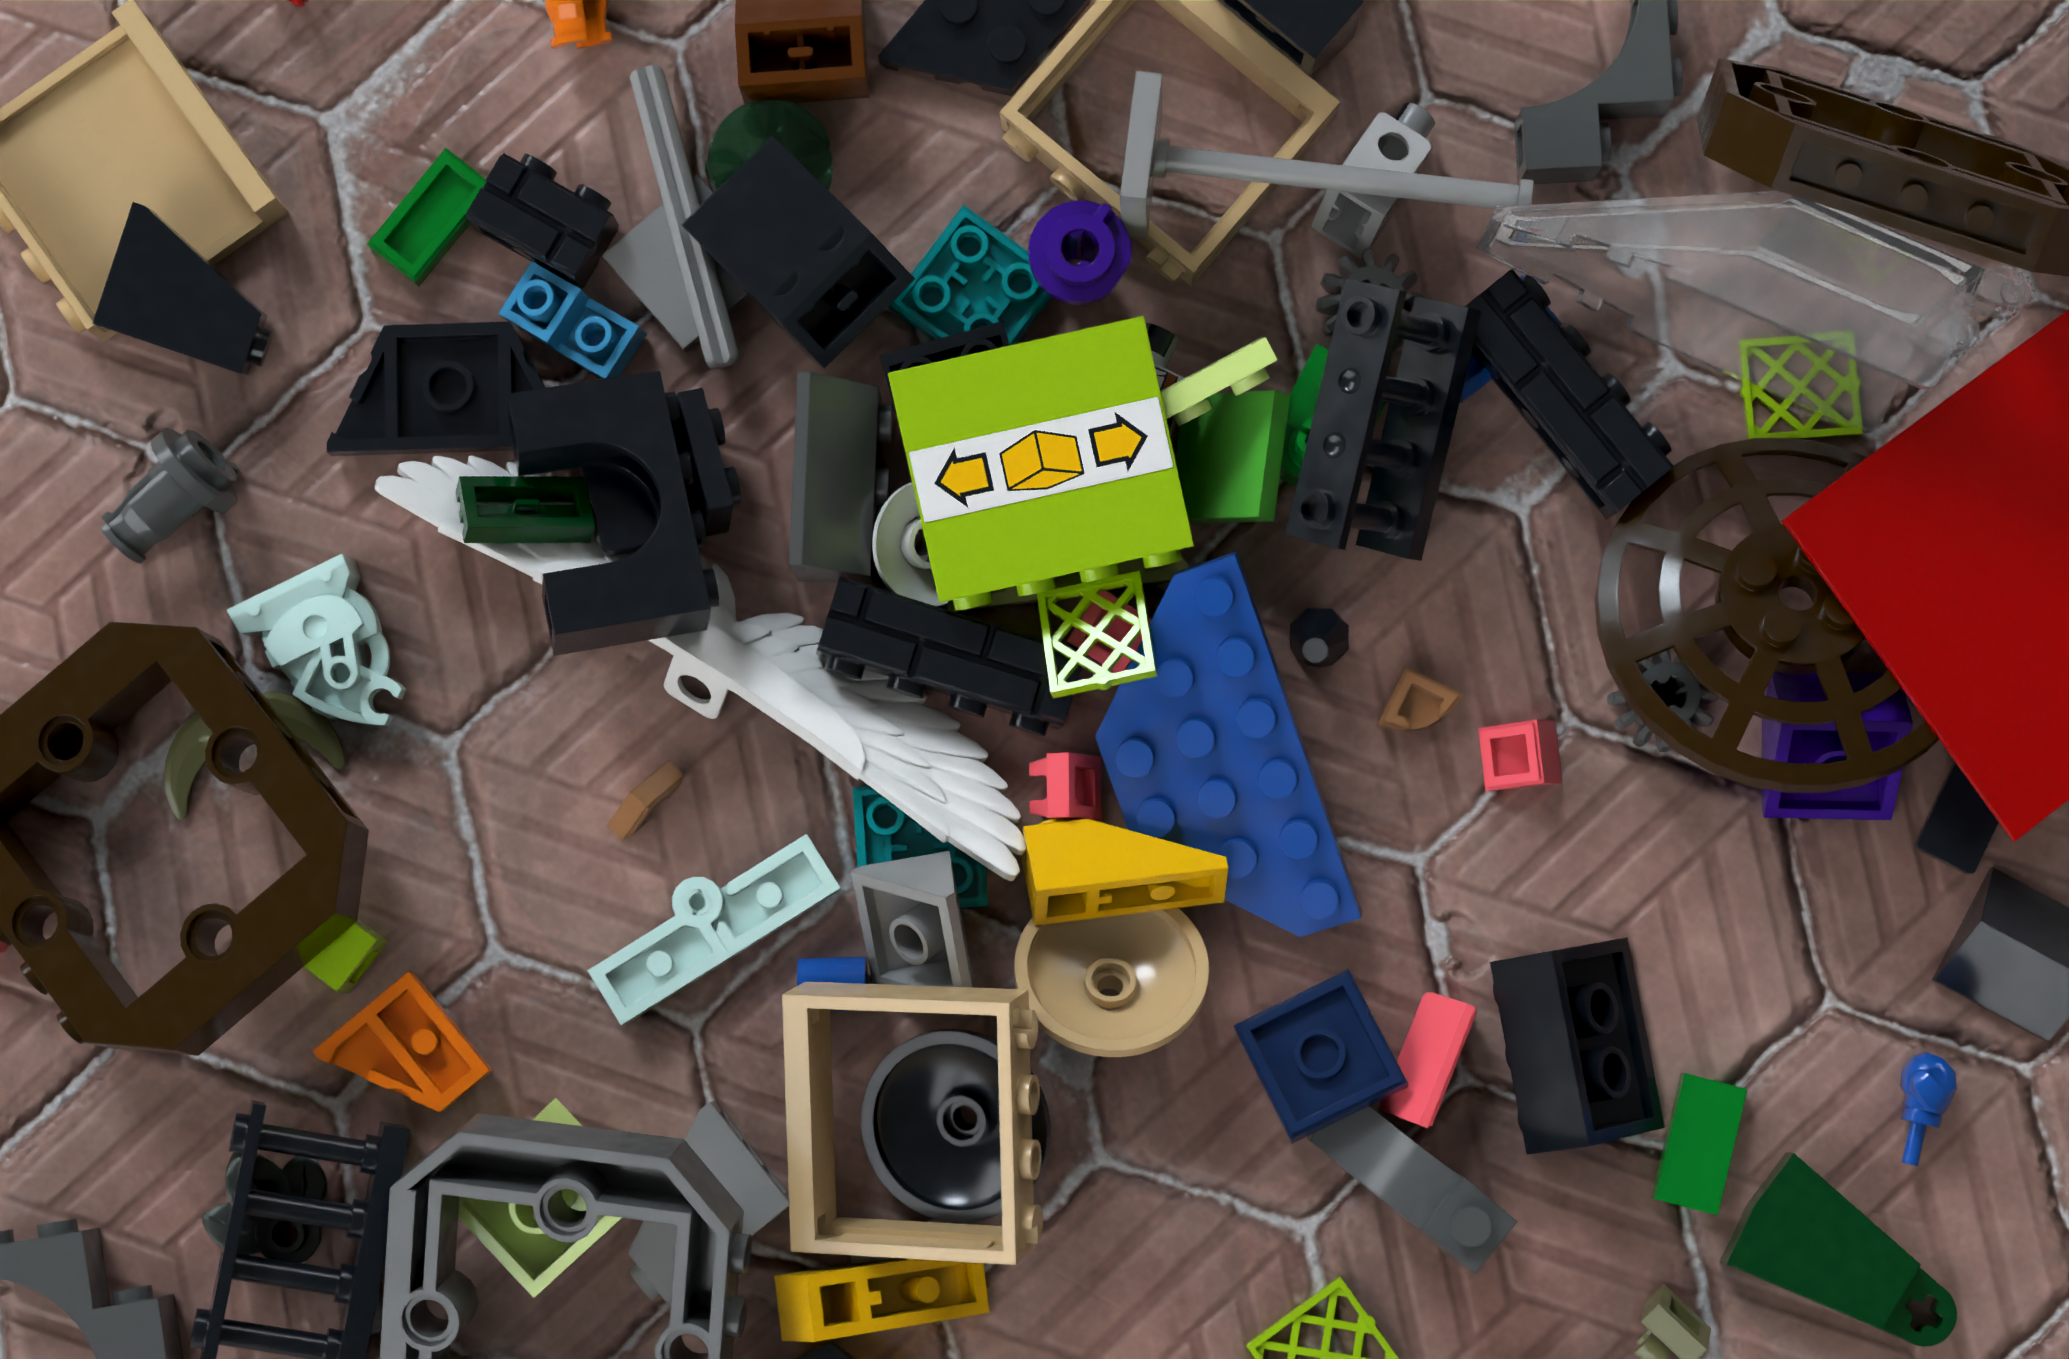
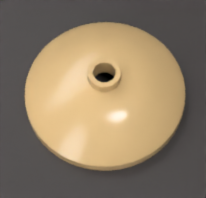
M1179 908L1034 926L1032 917L1018 941L1014 960V979L1016 989H1028L1029 1009L1035 1010L1038 1018V1027L1049 1037L1081 1053L1101 1057H1127L1143 1054L1169 1043L1193 1022L1205 1000L1209 979V960L1200 933L1192 921ZM1103 989H1114L1120 994L1117 996H1106L1101 994L1100 991Z

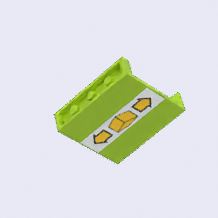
M1144 316L888 373L939 603L953 600L955 610L974 608L992 603L991 591L1016 586L1018 596L1037 594L1055 589L1054 577L1079 572L1081 582L1100 580L1118 575L1117 563L1142 558L1144 568L1163 566L1182 560L1180 549L1194 546Z

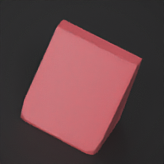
M1536 719L1478 728L1485 791L1545 786L1562 782L1557 732L1553 720Z

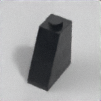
M133 202L92 324L240 374L248 375L251 364L261 367L273 336L272 330L264 328L267 315L156 212L144 205Z

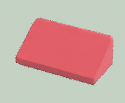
M1426 992L1422 996L1397 1059V1063L1408 1082V1087L1382 1099L1380 1109L1383 1112L1423 1128L1432 1127L1476 1016L1475 1006L1433 992Z

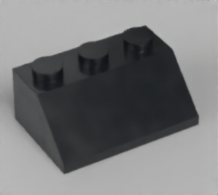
M1628 937L1490 962L1494 982L1493 994L1499 1008L1506 1045L1505 1056L1511 1071L1518 1107V1124L1523 1133L1527 1155L1589 1147L1665 1128Z

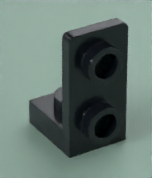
M1955 761L1916 838L1914 847L1916 850L1964 874H1972L1976 871L1999 822Z

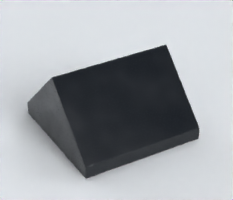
M1991 867L1932 980L2036 1037L2050 1042L2069 1019V907Z

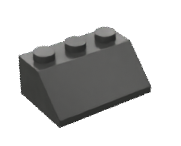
M798 371L789 566L798 582L838 583L841 576L863 584H874V568L876 566L873 558L872 538L877 519V505H884L890 495V467H879L880 442L891 443L893 427V405L882 404L879 386L814 372Z

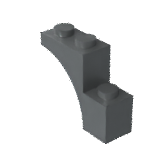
M1630 0V18L1625 41L1620 54L1607 70L1588 86L1568 97L1539 106L1522 107L1514 123L1518 185L1520 179L1533 180V184L1593 181L1602 167V162L1609 161L1611 156L1610 127L1608 123L1599 124V120L1663 117L1674 101V96L1681 95L1683 85L1680 58H1671L1670 35H1676L1678 30L1677 0Z
M77 1218L37 1225L39 1238L18 1242L14 1240L13 1229L0 1231V1279L26 1286L58 1305L78 1325L87 1338L96 1359H183L174 1294L154 1297L152 1285L113 1291L114 1304H110L100 1228L79 1231Z

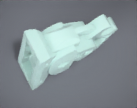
M340 554L227 609L240 634L250 637L262 636L264 646L267 649L265 653L272 667L281 669L291 680L290 683L295 688L292 694L310 705L313 711L333 720L340 718L367 725L390 726L394 716L378 713L373 706V699L381 690H388L394 697L402 699L406 689L396 680L386 676L390 666L389 646L382 634L381 623L375 608L366 597L356 591L361 576L355 559ZM366 643L368 644L372 655L371 665L369 668L367 667L366 660Z

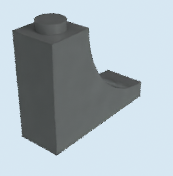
M1370 1106L1313 1133L1308 1139L1455 1263L1475 1274L1518 1222L1470 1181L1444 1165Z

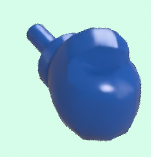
M1929 1052L1912 1056L1901 1072L1900 1086L1906 1093L1901 1120L1910 1122L1902 1163L1918 1166L1926 1126L1940 1128L1942 1115L1951 1104L1957 1091L1956 1072L1942 1057Z

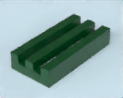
M459 476L455 493L457 502L461 503L459 517L460 523H464L462 532L464 543H591L595 523L584 477ZM477 502H514V505H477ZM540 502H574V505H540Z

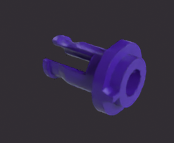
M1090 201L1062 203L1045 213L1032 231L1028 247L1030 269L1038 285L1048 295L1058 301L1073 306H1086L1099 302L1112 294L1130 266L1131 241L1124 224L1113 212L1112 207L1106 203L1101 205ZM1083 257L1085 259L1090 260L1092 263L1082 260L1077 264V266L1069 264L1067 261Z

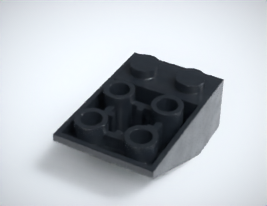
M770 136L681 224L813 362L824 369L915 280L888 249L773 136Z

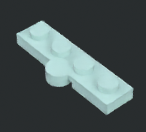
M805 834L728 882L722 888L705 877H691L683 880L676 887L672 896L674 917L587 971L620 1025L624 1026L842 890L809 835Z

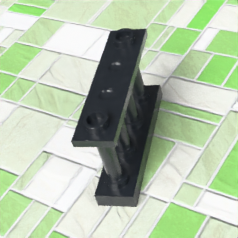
M1346 278L1285 535L1345 550L1350 528L1359 529L1356 541L1358 546L1406 559L1422 560L1482 311L1415 296L1411 314L1402 312L1407 294L1406 291ZM1400 338L1405 341L1395 378L1387 376L1395 340ZM1382 401L1389 403L1381 441L1373 440L1372 436L1380 402ZM1365 465L1374 466L1366 504L1357 503Z
M251 1100L249 1114L236 1113L229 1152L241 1154L210 1309L197 1308L190 1348L201 1349L200 1359H216L219 1345L308 1359H366L386 1257L390 1187L402 1175L410 1129L405 1125L380 1121L377 1136L366 1134L365 1140L263 1124L266 1104L265 1102ZM264 1150L359 1166V1173L370 1174L365 1200L353 1199L352 1205L251 1189L257 1151ZM252 1215L346 1230V1237L357 1239L352 1265L341 1263L339 1269L238 1254L244 1216ZM237 1280L334 1295V1302L344 1304L340 1329L328 1328L327 1334L224 1319L231 1281Z

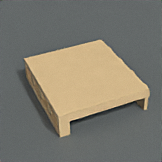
M128 0L111 12L120 24L118 27L0 108V226L7 234L15 229L28 246L27 249L20 253L25 263L43 284L51 279L64 296L56 305L72 328L78 334L87 329L103 342H106L119 332L92 323L133 202L144 205L156 212L213 266L289 213L151 19L134 0Z

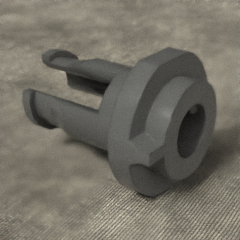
M164 428L151 440V447L158 462L127 493L123 502L112 513L106 512L102 516L105 524L101 527L104 535L121 553L136 563L141 564L147 559L145 554L155 544L168 539L203 507L220 514H225L238 501L232 484L237 480L236 474L240 469L236 464L226 460L208 440L193 430L187 429L183 434H180L175 430Z

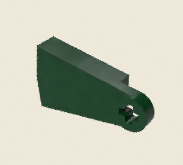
M1786 1152L1747 1203L1720 1259V1263L1917 1346L1925 1347L1941 1343L1952 1333L1956 1324L1957 1309L1950 1293L1920 1268L1921 1264L1795 1153ZM1929 1295L1933 1299L1930 1310L1938 1316L1936 1323L1933 1326L1921 1323L1916 1330H1913L1909 1326L1913 1315L1905 1309L1910 1299L1922 1302Z

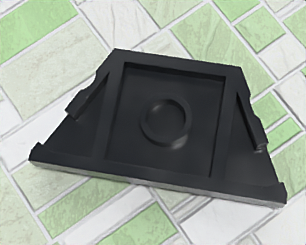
M925 0L878 55L879 63L886 69L898 71V67L932 74L936 80L958 85L965 82L973 83L980 86L982 90L1012 96L1090 4L1091 0Z
M510 321L384 325L372 348L371 362L367 370L359 375L349 398L352 401L336 434L331 432L327 441V453L331 456L513 451L507 423V394L546 388Z

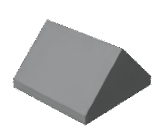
M950 851L859 866L851 871L873 984L973 987L970 958Z

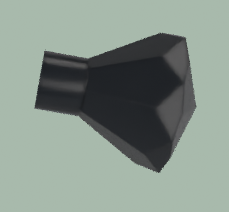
M1307 608L1290 624V649L1306 665L1318 668L1332 666L1349 649V625L1331 608Z

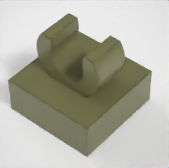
M1663 1283L1645 1301L1641 1323L1647 1329L1637 1339L1636 1342L1639 1346L1634 1350V1354L1639 1359H1667L1673 1352L1680 1359H1698L1708 1350L1711 1327Z

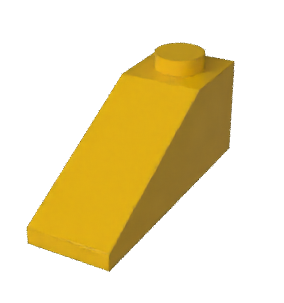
M1049 819L1037 825L1023 827L1026 850L1022 854V864L1034 926L1224 903L1229 869L1225 856L1091 819L1071 821Z
M898 1258L774 1276L782 1341L817 1342L990 1313L984 1263Z

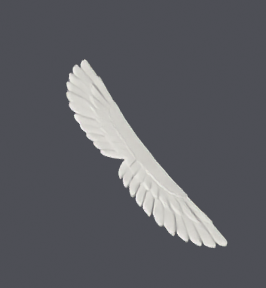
M474 455L469 456L467 465L453 458L434 456L431 465L417 461L400 463L397 472L402 477L393 475L380 476L375 483V490L380 495L438 527L439 533L533 577V581L541 585L543 573L610 563L634 553L607 554L601 547L596 523L591 543H464L462 535L464 523H460L459 517L461 503L457 502L455 493L459 476H518L516 463L513 460H507L504 470L495 463ZM549 472L546 476H558V475H556V474H554V473H552V472ZM534 474V475H528V476H540V475H539V474ZM477 502V505H514V502ZM540 502V505H574V502ZM700 555L702 569H709L704 557ZM714 564L711 568L714 570L717 581L719 606L711 608L707 630L648 640L673 655L664 681V688L672 697L703 716L715 719L722 710L728 691L736 693L811 744L858 780L860 778L942 843L948 841L1008 881H1014L1019 874L1020 869L1012 853L1021 856L1026 850L1024 836L1018 827L1014 825L1018 823L1021 815L1014 804L1001 794L1007 790V783L993 769L983 764L988 757V752L977 742L958 732L961 726L959 721L941 711L922 705L927 699L925 693L923 699L890 690L886 688L889 677L868 670H864L862 680L825 669L828 658L816 655L823 631L822 628L803 626L804 618L791 613L762 614L743 621H737L735 618V596L728 576L717 564ZM689 675L703 682L710 691L711 699H700L688 692L681 682V676Z

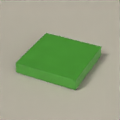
M1277 390L1243 392L1235 396L1234 392L1218 393L1207 397L1212 409L1180 425L1175 462L1189 524L1274 521L1290 395Z

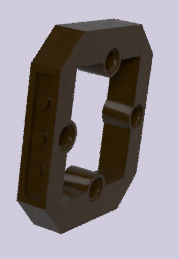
M1718 59L1697 117L1704 156L1771 189L2030 272L2069 276V167L2016 143L1777 67Z
M109 622L0 714V941L9 946L13 944L25 961L20 965L21 972L36 990L44 995L50 994L62 1010L57 1014L58 1022L76 1042L112 1049L199 1056L357 922L369 830L221 640L197 627ZM173 681L213 733L205 749L206 764L211 774L219 781L243 792L261 795L307 855L241 911L217 903L205 904L193 910L185 919L180 932L181 948L186 958L138 997L93 938V918L88 908L81 902L60 894L7 821L61 775L84 783L98 781L108 775L115 766L119 755V741L114 730ZM82 733L84 740L82 749L77 756L70 759V743L75 736ZM255 744L257 747L255 762L249 769L241 772L239 768L241 754L247 747ZM55 912L58 923L56 930L50 938L45 940L43 936L45 920L50 914ZM229 924L232 929L231 944L225 952L218 955L215 950L216 936L223 927Z

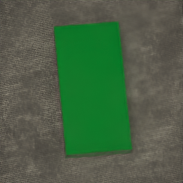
M445 148L369 240L367 246L419 287L470 225L465 218L466 212L479 190L484 187L486 179Z
M1687 1073L1680 1074L1651 1195L1652 1199L1718 1216L1748 1089Z

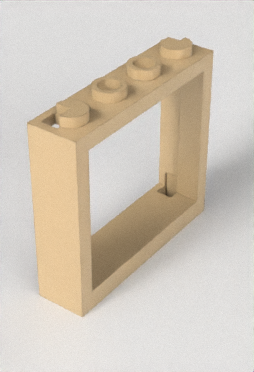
M1096 0L1000 111V127L1005 132L1002 137L1004 143L1023 160L1030 162L1036 157L1053 172L1049 177L1050 180L1068 198L1073 201H1079L1084 197L1087 201L1100 205L1106 203L1112 207L1115 215L1121 220L1120 195L1031 122L1136 1ZM1154 0L1302 122L1274 155V158L1300 160L1335 120L1340 101L1217 0ZM1252 181L1191 253L1186 251L1150 220L1147 238H1132L1150 252L1146 256V260L1157 272L1172 282L1180 277L1192 286L1279 184Z
M803 982L782 994L791 1252L1017 1265L1035 1248V1244L1039 1243L1043 1229V1213L1041 1206L1034 1204L1033 1180L1038 1178L1041 1168V1146L1038 1140L1032 1139V1115L1038 1109L1040 1085L1037 1075H1032L1030 1070V1049H1033L1036 1045L1038 1018L1035 1010L1029 1009L1028 989ZM830 1009L997 1016L1002 1226L837 1217Z

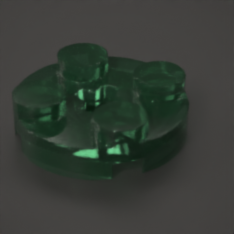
M761 100L742 105L719 123L710 139L707 160L705 162V173L711 183L713 192L770 136H773L826 189L829 190L832 183V155L829 149L831 145L827 132L815 116L793 102Z

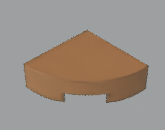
M1405 667L1376 725L1399 732L1425 729L1446 717L1459 703L1463 694Z
M669 760L629 792L607 824V827L622 841L625 838L629 839L647 822L645 818L650 811L665 798L669 799L683 782L684 774Z

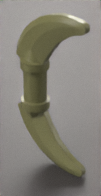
M266 691L263 693L264 697L297 739L307 742L320 751L336 769H341L345 766V755L339 736L325 716L313 711L310 705L293 695L276 691ZM198 713L193 715L177 732L165 760V792L169 805L177 819H184L188 815L189 794L196 775L206 762L205 749L209 738L213 734Z

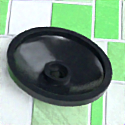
M956 1028L931 1030L908 1039L881 1061L872 1074L863 1097L861 1132L868 1159L875 1173L885 1187L899 1201L929 1218L952 1223H970L989 1219L1002 1213L997 1040L970 1030ZM1041 1087L1038 1109L1032 1115V1139L1038 1140L1041 1146L1039 1176L1045 1166L1051 1139L1050 1115ZM962 1106H969L976 1112V1125H971L964 1121L961 1116Z

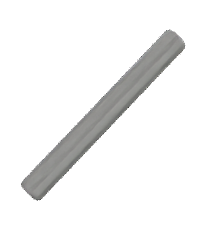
M659 65L642 67L631 73L630 80L705 362L710 369L724 368L737 363L740 359V354L715 261L681 226L700 205L663 69Z

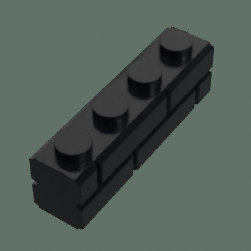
M1511 269L1464 306L1482 311L1471 355L1482 368H1486L1489 371L1493 382L1607 520L1674 467L1666 457L1672 451L1671 446L1653 424L1647 422L1641 426L1629 412L1626 406L1631 403V398L1623 385L1610 373H1606L1601 377L1588 362L1586 357L1591 354V350L1582 335L1570 324H1566L1561 328L1545 309L1551 304V301L1542 286L1532 276L1526 275L1521 279Z
M841 576L839 577L816 651V655L828 658L825 669L862 680L864 670L889 677L886 688L915 698L923 699L926 689L949 695L950 699L947 707L984 718L987 708L1011 715L1010 727L1045 737L1048 726L1058 730L1064 727L1074 694L1053 699L1050 693L1043 639ZM1055 651L1057 672L1059 674L1070 659ZM1077 666L1066 680L1067 683L1078 681L1082 666Z

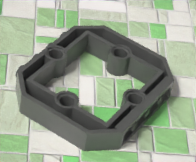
M477 1113L414 1164L390 1187L380 1359H449L450 1344L476 1314L478 1306L477 1290L467 1276L455 1270L459 1197L533 1206L534 1219L541 1231L550 1238L561 1242H576L586 1237L604 1215L676 1224L670 1322L657 1340L655 1359L733 1358L734 1338H741L746 1322L747 1300L746 1298L737 1297L739 1274L745 1275L748 1271L752 1251L751 1234L742 1233L744 1210L684 1139ZM562 1189H570L580 1194L586 1203L587 1211H578L568 1206L562 1197ZM426 1300L440 1303L448 1313V1319L443 1320L434 1316L428 1309ZM682 1334L698 1336L707 1346L708 1353L691 1351L685 1346Z

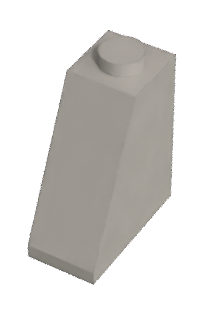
M716 1101L709 1102L701 1108L685 1141L744 1210L742 1233L751 1234L753 1237L789 1207V1192ZM644 1220L628 1251L629 1256L636 1263L629 1269V1272L650 1299L654 1300L661 1295L669 1304L672 1299L677 1225Z

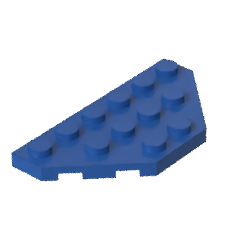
M1236 551L1176 571L1149 624L1157 677L1120 684L1095 735L1128 830L1225 856L1229 867L1225 900L1299 937L1360 919L1362 909L1238 552ZM1141 641L1136 652L1145 657L1143 641ZM1131 661L1128 670L1137 668L1139 664Z

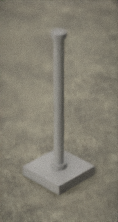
M1136 71L1120 191L1121 222L1126 227L1129 237L1147 238L1155 177L1165 178L1166 172L1502 210L1531 208L1534 181L1529 179H1520L1519 185L1169 146L1170 139L1160 138L1162 125V74Z

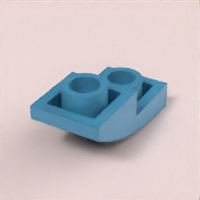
M532 261L498 313L506 321H510L526 334L599 379L620 377L647 335L640 326L589 298L580 288Z

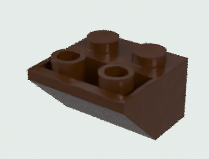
M736 0L735 38L738 85L745 107L870 98L863 0Z

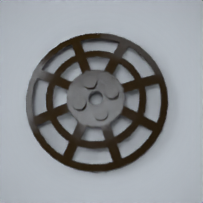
M1798 438L1747 439L1720 444L1686 457L1676 463L1671 470L1630 502L1614 526L1600 563L1595 594L1597 634L1607 668L1625 701L1654 734L1680 755L1714 774L1747 786L1786 793H1826L1863 786L1898 772L1925 754L1939 740L1926 720L1918 728L1894 744L1875 752L1872 751L1861 714L1874 709L1892 697L1901 686L1888 670L1881 678L1869 686L1853 693L1842 663L1857 651L1864 639L1868 640L1784 524L1780 523L1767 498L1770 496L1812 498L1829 486V484L1800 478L1757 480L1743 458L1753 455H1792L1826 461L1846 468L1843 473L1844 475L1867 457L1832 444ZM1716 463L1731 487L1701 504L1683 521L1677 531L1640 522L1649 506L1672 484L1691 472ZM1741 504L1755 531L1737 544L1733 550L1696 538L1714 518ZM1627 545L1665 555L1661 565L1658 585L1659 609L1663 623L1629 638L1625 637L1621 624L1618 596L1622 558ZM1684 561L1720 574L1716 586L1715 605L1683 615L1679 590L1681 569ZM1787 587L1802 589L1810 596L1813 606L1806 610H1793L1783 604L1778 592ZM1723 630L1730 642L1744 656L1750 659L1740 682L1732 680L1712 664L1698 647L1695 639ZM1673 648L1679 660L1694 678L1716 697L1728 703L1713 738L1693 728L1669 708L1645 680L1637 663ZM1774 671L1792 675L1817 673L1827 701L1794 702L1772 698L1763 694ZM1753 715L1766 720L1793 725H1821L1834 722L1846 760L1832 763H1787L1755 757L1741 752L1737 748Z

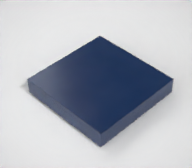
M1349 969L1234 1025V1030L1292 1144L1408 1087V1082Z

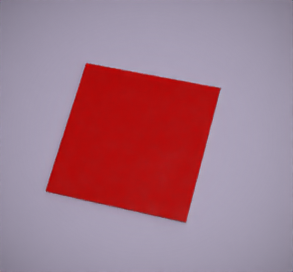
M2067 309L1781 520L2013 842L2017 841L2069 800V309Z

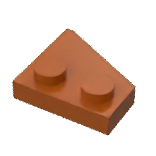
M412 971L404 974L312 1051L318 1059L324 1062L335 1064L364 1077L367 1081L385 1089L396 1091L437 1112L447 1110L494 1071Z

